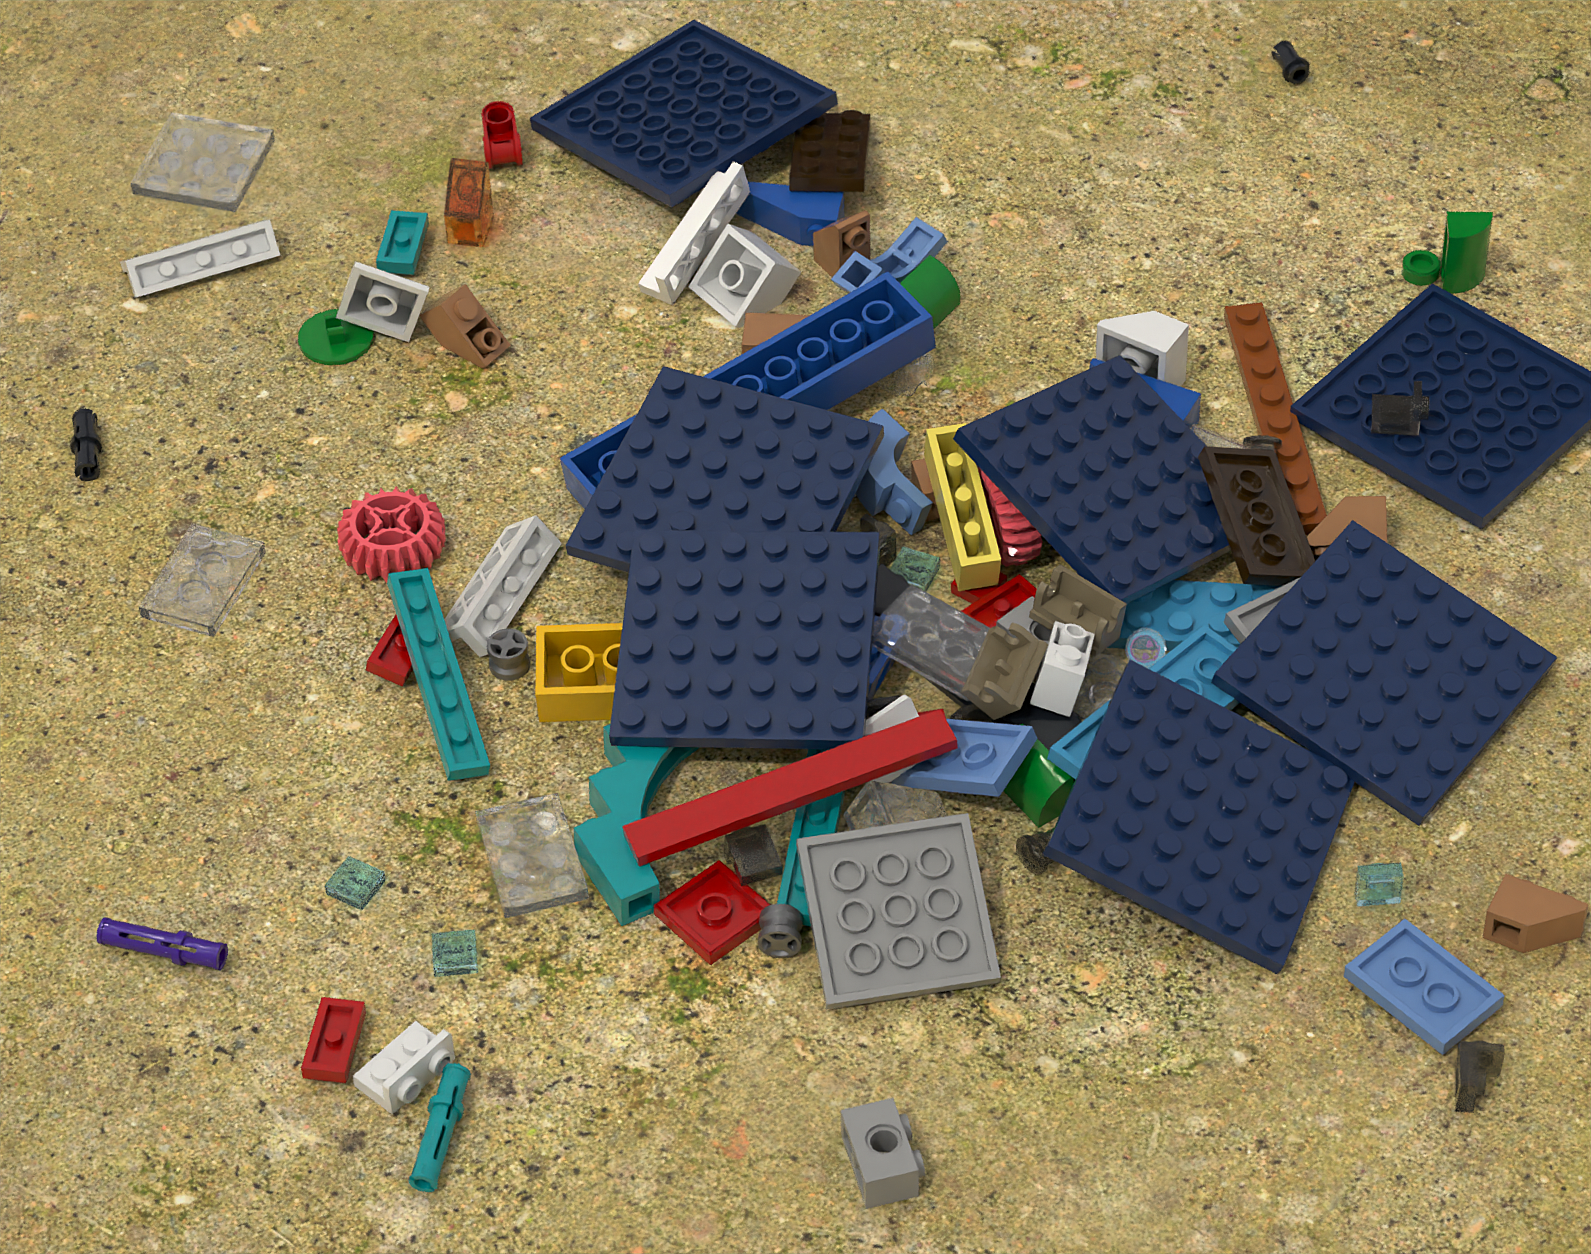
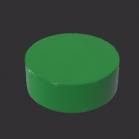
M1426 250L1409 252L1403 258L1402 276L1407 282L1414 285H1430L1439 278L1441 262L1434 253Z

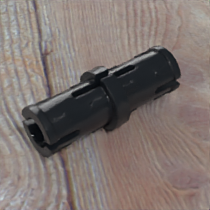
M86 408L79 409L73 413L74 434L70 441L71 452L75 455V476H80L79 479L82 481H93L100 475L98 455L102 449V441L97 434V414H92L93 410Z

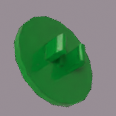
M329 309L313 315L304 322L298 332V346L303 355L315 363L343 365L359 359L368 352L373 344L374 330L336 318L338 309Z

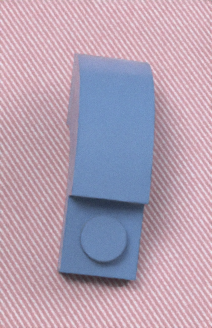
M916 217L882 255L869 260L854 251L831 280L848 294L887 271L901 283L929 255L935 257L948 241L944 234Z
M881 409L869 419V422L883 425L884 437L856 491V495L872 516L884 510L910 535H913L923 528L933 502L912 484L896 466V462L901 457L910 433L885 410Z

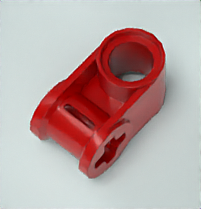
M504 101L488 103L484 106L481 113L486 169H492L493 165L516 163L517 166H522L520 135L517 132L513 107Z

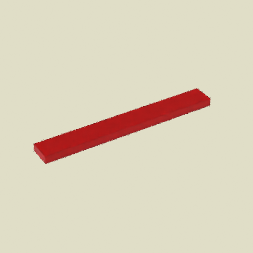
M938 709L622 826L623 833L640 867L958 748L957 738L942 711Z

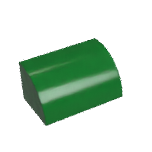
M1447 211L1440 267L1441 286L1445 291L1451 294L1463 293L1475 288L1484 279L1493 212Z
M931 255L900 283L932 316L934 329L961 303L960 289L954 276L944 264Z
M1037 739L1007 784L1004 793L1040 828L1059 817L1073 786L1074 778L1047 759L1049 750Z

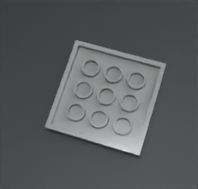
M968 813L797 839V852L826 1010L1000 983L999 964Z

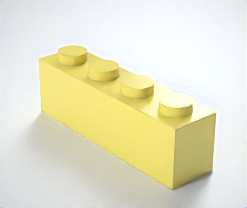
M966 423L926 429L924 457L958 591L998 585L1001 557L977 465L953 440L958 428L966 425Z

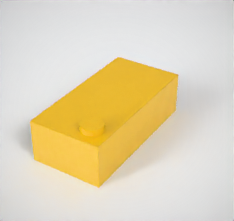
M623 623L536 626L535 696L539 722L611 720Z

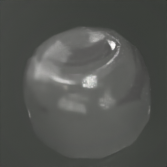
M927 352L877 381L876 384L879 388L892 395L912 396L922 383L926 386L929 385L934 371V358L930 352Z

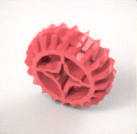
M978 467L1001 557V565L1005 567L1010 565L1018 566L1036 559L1040 555L1043 543L1041 534Z
M397 486L392 492H384L380 487L379 493L376 495L365 492L363 501L352 500L350 509L343 510L342 520L338 522L337 528L339 551H341L347 566L353 567L357 575L366 573L370 581L378 576H382L386 583L388 573L417 570L420 568L431 569L433 560L440 559L442 548L445 547L446 541L445 521L436 502H430L426 494L417 496L413 488L405 493L400 492Z

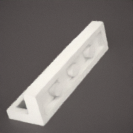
M733 162L725 174L717 171L711 177L638 283L642 293L671 305L675 303L718 240L726 225L729 224L750 193L743 165Z
M270 219L127 259L120 263L123 272L128 274L132 291L136 298L280 256Z
M536 515L509 525L504 529L444 619L451 641L462 638L479 657L488 655L487 640L496 631L508 627L562 544Z

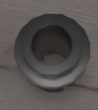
M1281 41L1273 47L1276 51H1272L1271 55L1281 67L1283 78L1293 84L1304 82L1310 73L1308 61L1298 55L1291 42Z

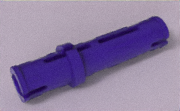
M107 917L100 921L97 929L98 944H107L139 953L169 958L173 964L180 966L192 963L222 970L228 956V946L226 943L196 938L189 931L180 930L178 933L116 921ZM134 935L153 939L154 943L130 939L128 936ZM170 944L194 948L196 952L171 948Z

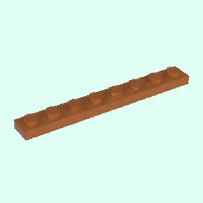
M1263 303L1225 306V323L1262 450L1275 451L1306 535H1309L1327 515L1297 415L1290 412L1293 402Z

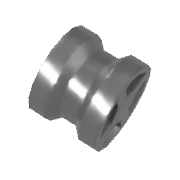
M501 629L493 633L487 640L489 669L496 678L504 681H513L521 678L528 672L530 668V658L527 653L528 640L521 631Z
M772 904L765 907L761 911L759 925L762 929L758 935L757 944L759 950L775 958H788L797 954L800 951L802 941L799 933L803 925L802 913L797 908L786 904Z

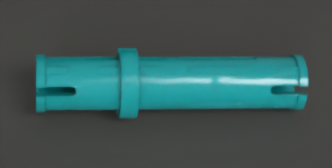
M448 1063L446 1067H443L437 1093L429 1100L427 1109L430 1116L420 1143L412 1174L408 1180L411 1187L418 1191L433 1192L437 1189L438 1179L449 1148L455 1123L461 1120L464 1113L462 1100L468 1081L471 1078V1072L463 1065Z

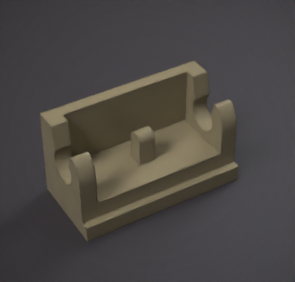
M1060 564L1053 569L1050 585L1043 581L1040 582L1029 617L1051 631L1055 621L1063 624H1076L1085 629V631L1094 633L1090 654L1096 657L1119 639L1127 604Z
M1011 623L1009 631L1017 638L1011 637L997 625L989 629L961 691L965 697L993 720L1021 709L1048 646L1045 641H1039L1024 627L1016 623Z

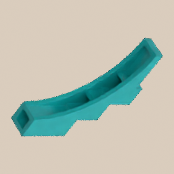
M609 724L603 727L604 754L613 767L604 768L598 773L589 776V802L598 818L588 819L581 825L574 827L575 856L620 925L624 926L654 913L653 905L660 901V883L649 863L638 866L625 839L622 826L647 816L648 808L661 784L680 762L700 747L611 746Z

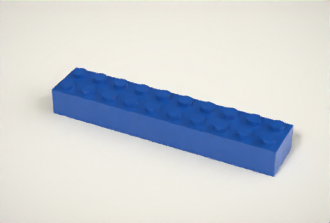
M887 271L703 377L829 410L936 348L932 316ZM636 415L560 457L566 488L584 509L587 507Z

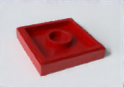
M718 860L653 906L654 915L711 966L761 930L759 925L760 913L770 904L724 863Z

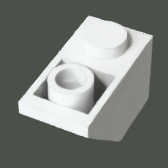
M1055 621L1037 675L1030 704L1070 717L1085 676L1094 633L1085 631V629L1076 624H1063Z

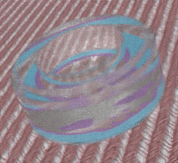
M1138 629L1126 641V657L1128 661L1132 660L1149 669L1166 655V641L1154 629Z

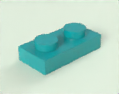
M391 210L376 258L377 269L388 273L415 274L429 226L428 213Z

